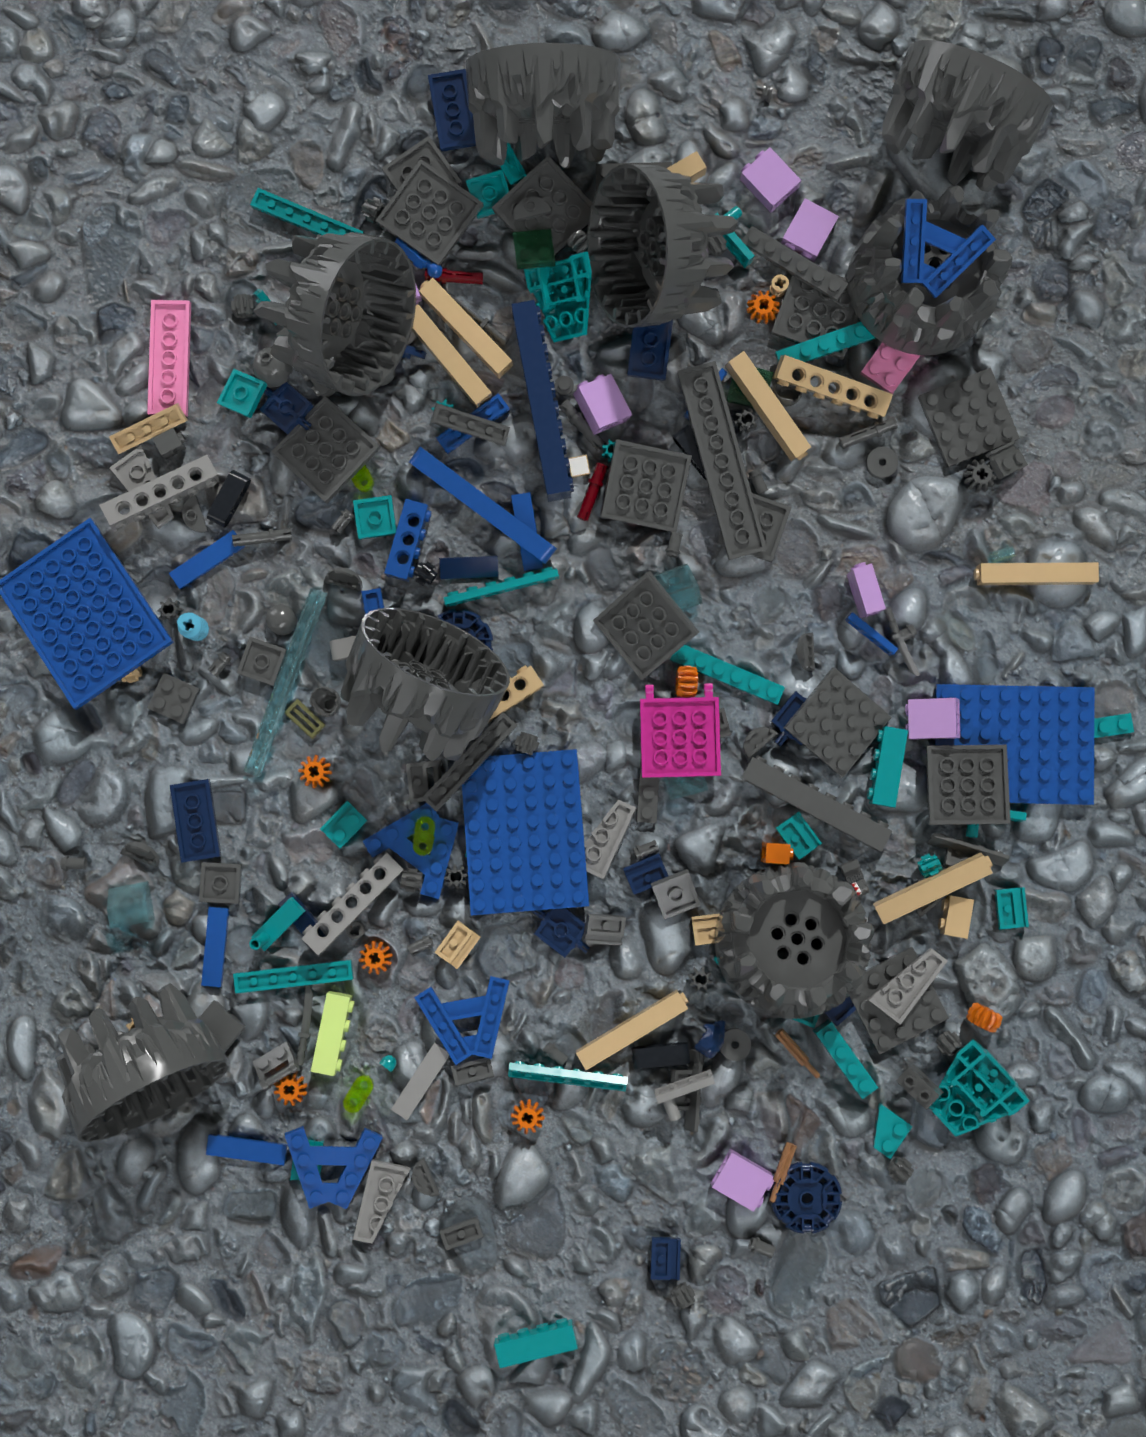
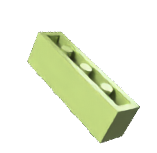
M334 991L327 992L311 1072L335 1076L337 1071H341L343 1060L340 1059V1055L346 1048L347 1040H344L345 1032H349L351 1024L348 1016L349 1012L352 1013L355 1001H352L353 995Z

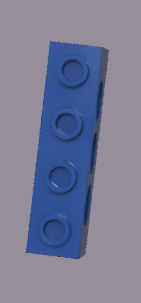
M405 499L384 572L386 576L409 582V579L414 577L413 573L416 567L413 565L415 559H419L421 553L419 544L420 541L425 539L426 530L424 527L426 522L430 521L432 514L427 504ZM413 518L419 519V524L416 527L409 525L410 520ZM413 537V544L409 546L405 545V538ZM402 555L409 557L406 564L399 563V558Z

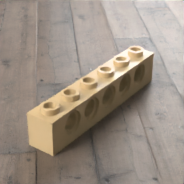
M787 355L780 357L773 377L778 380L777 384L786 387L789 384L796 386V391L802 393L812 392L814 393L813 397L824 400L825 397L832 399V404L838 406L848 405L850 406L849 410L860 413L861 410L865 411L868 417L874 419L885 417L893 396L891 393ZM794 370L800 372V378L797 381L792 377ZM813 376L818 379L816 387H813L810 383ZM830 383H834L836 386V391L833 394L828 390ZM849 389L854 392L852 400H849L846 396ZM866 396H869L872 400L871 405L868 407L864 403Z
M525 665L516 671V676L510 677V683L506 690L509 692V698L506 701H500L489 722L544 687L532 666L527 668ZM518 680L525 681L526 687L523 690L515 688V683Z

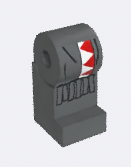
M852 859L838 865L845 882H848L854 888L856 897L869 893L858 859Z

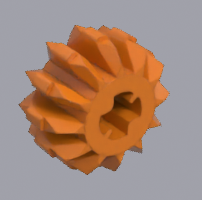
M761 290L758 291V295L752 294L751 300L747 302L749 306L747 313H752L750 319L757 318V324L761 320H763L764 324L768 323V319L773 321L775 314L779 312V309L776 308L779 306V302L774 301L776 296L772 295L770 297L769 291H766L765 295H763ZM760 305H761V307H762L763 305H765V306H766V310H765L764 308H763V310L760 309V308H759Z
M686 665L679 666L675 678L677 697H695L698 688L697 668Z
M314 755L313 760L308 756V764L303 761L301 762V765L305 768L298 769V772L304 773L300 780L307 779L305 782L306 786H309L312 782V788L317 787V782L320 787H323V780L330 781L326 774H332V771H327L326 769L331 764L326 763L323 765L326 761L325 757H322L319 761L318 755ZM318 767L319 775H314L313 777V771L311 770Z
M376 941L371 942V947L369 944H365L364 947L367 951H360V954L365 957L360 958L359 962L365 961L366 964L362 966V969L369 966V974L373 972L374 968L376 975L380 974V968L385 972L387 971L385 964H392L387 958L392 957L393 954H386L390 947L387 946L382 949V941L378 944V947ZM378 953L380 961L374 962V958L371 955Z
M973 1003L966 1016L968 1021L992 1033L997 1031L1002 1021V1016L980 1003Z
M298 1072L293 1073L292 1077L289 1074L279 1080L280 1082L274 1083V1086L279 1088L274 1090V1094H280L277 1101L285 1099L283 1102L285 1106L289 1103V1100L291 1105L295 1106L296 1100L302 1102V1096L307 1095V1091L304 1088L308 1084L301 1083L304 1077L301 1076L298 1079ZM292 1085L294 1089L289 1092L287 1088Z
M528 1099L527 1105L521 1100V1108L517 1105L514 1106L513 1109L516 1112L511 1113V1117L516 1118L512 1121L513 1125L519 1124L517 1131L525 1128L524 1133L528 1134V1128H531V1131L535 1133V1126L538 1128L542 1127L540 1121H543L545 1116L539 1115L543 1112V1108L536 1109L539 1104L538 1102H535L532 1106L531 1099ZM526 1112L528 1113V1115H533L531 1116V1120L523 1118Z

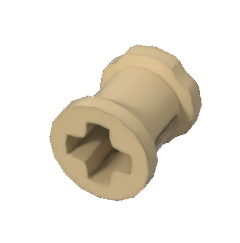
M776 275L772 279L769 288L771 295L782 297L785 294L789 285V280L785 275Z

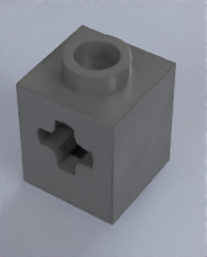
M174 428L152 438L161 456L166 460L187 449L184 445V442H186L185 437L181 431L177 432Z

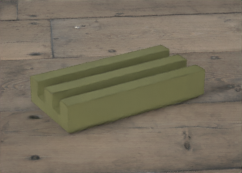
M296 699L284 712L311 739H314L326 726L299 699ZM297 704L319 724L318 727L296 708ZM293 710L314 730V732L311 733L290 712Z

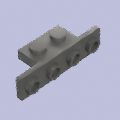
M934 833L928 840L929 845L946 849L943 865L945 868H949L980 852L985 857L988 856L992 864L1004 866L1009 860V855L1001 851L986 849L982 845L966 843L962 839H953L942 833Z
M690 1049L688 1069H671L670 1084L701 1073L704 1064L703 1054ZM701 1089L674 1098L678 1110H685L684 1128L691 1132H698L700 1124Z

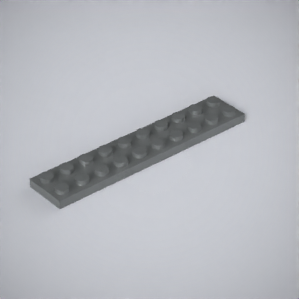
M716 361L679 370L677 372L728 561L766 551L767 547Z

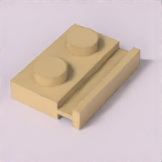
M719 914L691 917L695 946L715 944V928Z
M458 920L434 953L458 969L481 936Z

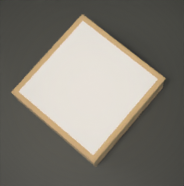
M587 455L568 458L572 478L590 475Z

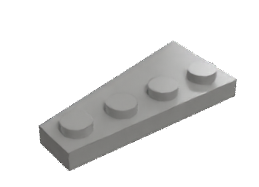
M141 445L110 467L112 473L127 491L156 479ZM159 491L156 494V497H164L163 492ZM142 499L138 502V505L145 506L148 500ZM169 505L164 506L163 510L158 513L152 512L147 514L158 529L174 519Z
M617 800L602 822L594 829L584 843L587 872L605 879L634 816L636 807Z
M930 948L867 1000L901 1025L948 961Z
M371 1160L353 1240L373 1244L397 1193L403 1185L406 1175L410 1171V1167Z

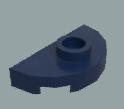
M407 345L402 358L410 359L412 356L425 360L427 353Z

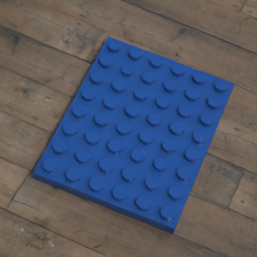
M92 518L87 519L0 579V595L75 710L174 643Z
M935 685V699L958 698L960 700V738L935 739V746L1007 745L1010 803L1094 805L1095 687Z
M577 749L535 752L533 755L523 753L489 756L462 785L471 916L589 906Z

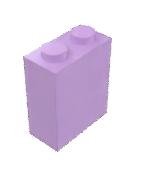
M769 147L766 151L762 150L755 157L756 160L752 164L747 163L742 168L740 181L772 213L799 188L801 179Z
M805 198L781 243L808 260L815 262L839 216Z
M602 374L594 378L592 382L584 381L580 383L573 394L594 435L625 423L632 416L612 374L607 376Z
M865 562L854 565L847 574V578L859 617L862 619L879 614L886 607L873 565H866Z
M958 698L908 700V704L905 706V713L909 720V724H906L909 739L960 738V700Z
M729 1149L711 1181V1186L754 1212L756 1207L759 1208L764 1200L762 1196L766 1190H770L774 1180L770 1171Z

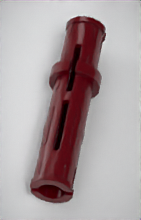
M443 268L442 275L435 280L442 282V284L449 282L483 285V272L450 271L447 268ZM425 269V281H429L432 278L428 275L427 269Z
M596 463L593 475L588 480L589 485L577 515L578 519L588 522L600 487H603L602 481L608 466Z

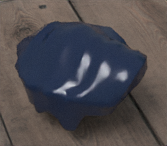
M720 1020L714 1022V1024L703 1025L707 1031L702 1034L703 1037L694 1046V1049L706 1058L714 1057L724 1044L725 1021Z

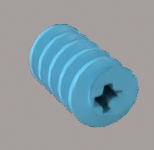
M184 613L177 620L178 631L188 639L201 641L209 633V626L206 620L194 613Z

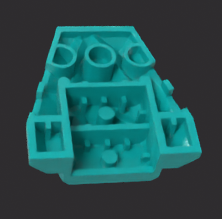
M588 252L575 254L568 259L524 268L527 288L530 294H534L538 302L535 305L539 306L544 314L545 319L543 321L553 342L587 335L592 275Z
M972 1039L956 1054L951 1066L938 1086L944 1093L929 1108L956 1137L975 1130L986 1123H993L999 1118L1014 1115L1030 1100L1018 1086L1016 1080L994 1056Z

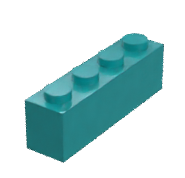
M883 726L882 730H878L876 741L879 744L878 749H875L873 760L876 761L875 769L872 768L870 773V780H873L872 787L868 788L867 792L869 804L896 808L908 730Z
M829 1019L812 1030L862 1099L879 1088Z
M562 1318L554 1324L542 1323L534 1329L522 1328L517 1333L510 1335L509 1333H502L498 1335V1338H495L494 1346L499 1367L504 1368L578 1349V1341L573 1320Z

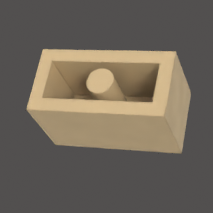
M952 895L946 896V899L942 900L941 909L944 910L943 917L939 919L938 923L940 933L968 939L974 900Z

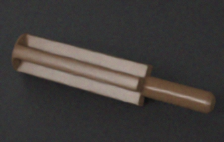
M784 1028L777 1031L774 1036L777 1037L801 1066L804 1065L815 1078H819L820 1074L811 1065L808 1056L785 1032Z
M790 1142L785 1144L773 1179L775 1185L769 1199L772 1203L776 1200V1193H778L780 1186L784 1185L783 1183L786 1180L787 1172L797 1148L795 1144Z

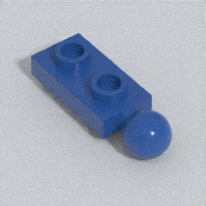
M399 238L396 239L395 243L404 250L414 266L420 269L427 268L428 275L434 279L442 275L441 265L432 263Z

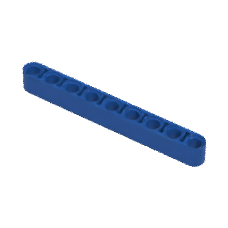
M419 447L410 459V464L546 564L557 548L422 447Z

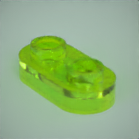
M366 464L351 479L360 492H368L374 486V479ZM367 480V485L363 486L362 482Z
M429 816L420 817L415 824L413 849L421 856L428 855L433 848L435 822ZM423 823L429 825L427 830L422 829L421 825ZM425 843L427 847L425 849H421L419 847V844Z
M360 1075L356 1078L343 1100V1106L346 1111L356 1113L363 1107L374 1088V1081L370 1076ZM362 1081L367 1082L368 1086L366 1088L361 1086ZM352 1098L357 1100L356 1105L351 1104Z

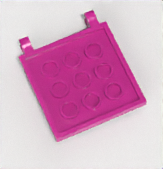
M713 683L704 684V697L654 698V685H646V699H640L642 778L721 776L719 697H713Z

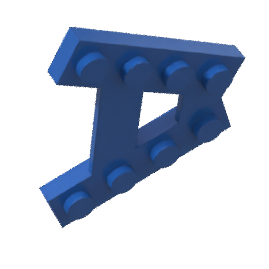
M905 199L901 283H921L934 298H937L996 239L984 225H980L967 239H964L926 221L927 199ZM925 243L951 255L937 268L924 263Z
M426 803L363 840V843L372 858L389 848L425 875L420 894L440 899L459 823L440 818L439 814ZM424 828L435 837L431 854L426 853L407 837Z
M490 976L486 996L442 1003L431 986L414 997L455 1065L471 1055L489 1059L493 1058L510 980ZM481 1015L477 1035L462 1037L453 1020Z
M304 1126L284 1133L309 1209L327 1202L347 1209L383 1136L364 1128L355 1147L310 1146ZM317 1165H339L345 1167L337 1183L322 1182Z

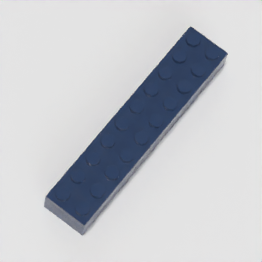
M535 300L511 304L547 499L548 502L571 498V492H574L572 476L568 477V473H570L568 457L564 458V455L567 454L565 438L561 439L560 437L563 435L561 419L557 420V417H560L558 401L553 400V398H556L554 381L550 382L552 379L550 362L546 363V361H549L548 348L546 343L543 344L545 342L543 324L539 325L542 323L540 307L535 306Z

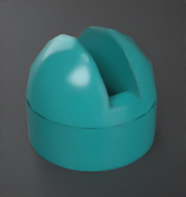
M392 1055L384 1056L379 1062L390 1072L397 1065V1061Z

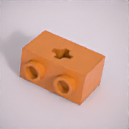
M762 842L761 862L790 864V860H793L791 844Z

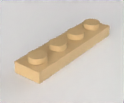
M179 403L109 436L117 453L120 454L188 420Z

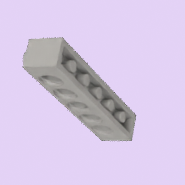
M205 455L99 506L112 530H122L132 521H141L146 517L145 515L152 512L158 513L168 504H177L181 501V498L194 496L204 487H213L219 481V477L208 455ZM195 474L202 476L198 481H194L191 478ZM176 483L184 484L181 489L174 488ZM159 491L166 492L162 498L156 497V494ZM142 499L148 500L145 506H139L138 502ZM123 508L130 509L126 515L120 514V511Z
M388 853L384 856L380 854L373 861L375 865L370 870L366 868L359 875L361 879L356 884L352 882L345 889L347 893L342 898L338 896L330 904L332 908L328 912L324 910L316 918L318 922L313 927L309 925L302 932L304 936L301 939L318 956L403 872L404 869ZM378 869H382L386 873L385 878L382 880H377L374 877V873ZM364 883H368L372 887L371 892L368 894H363L360 891V887ZM355 898L357 906L355 908H348L346 906L347 899ZM335 912L343 914V920L339 923L332 921V915ZM321 926H326L329 929L326 937L318 935V929Z

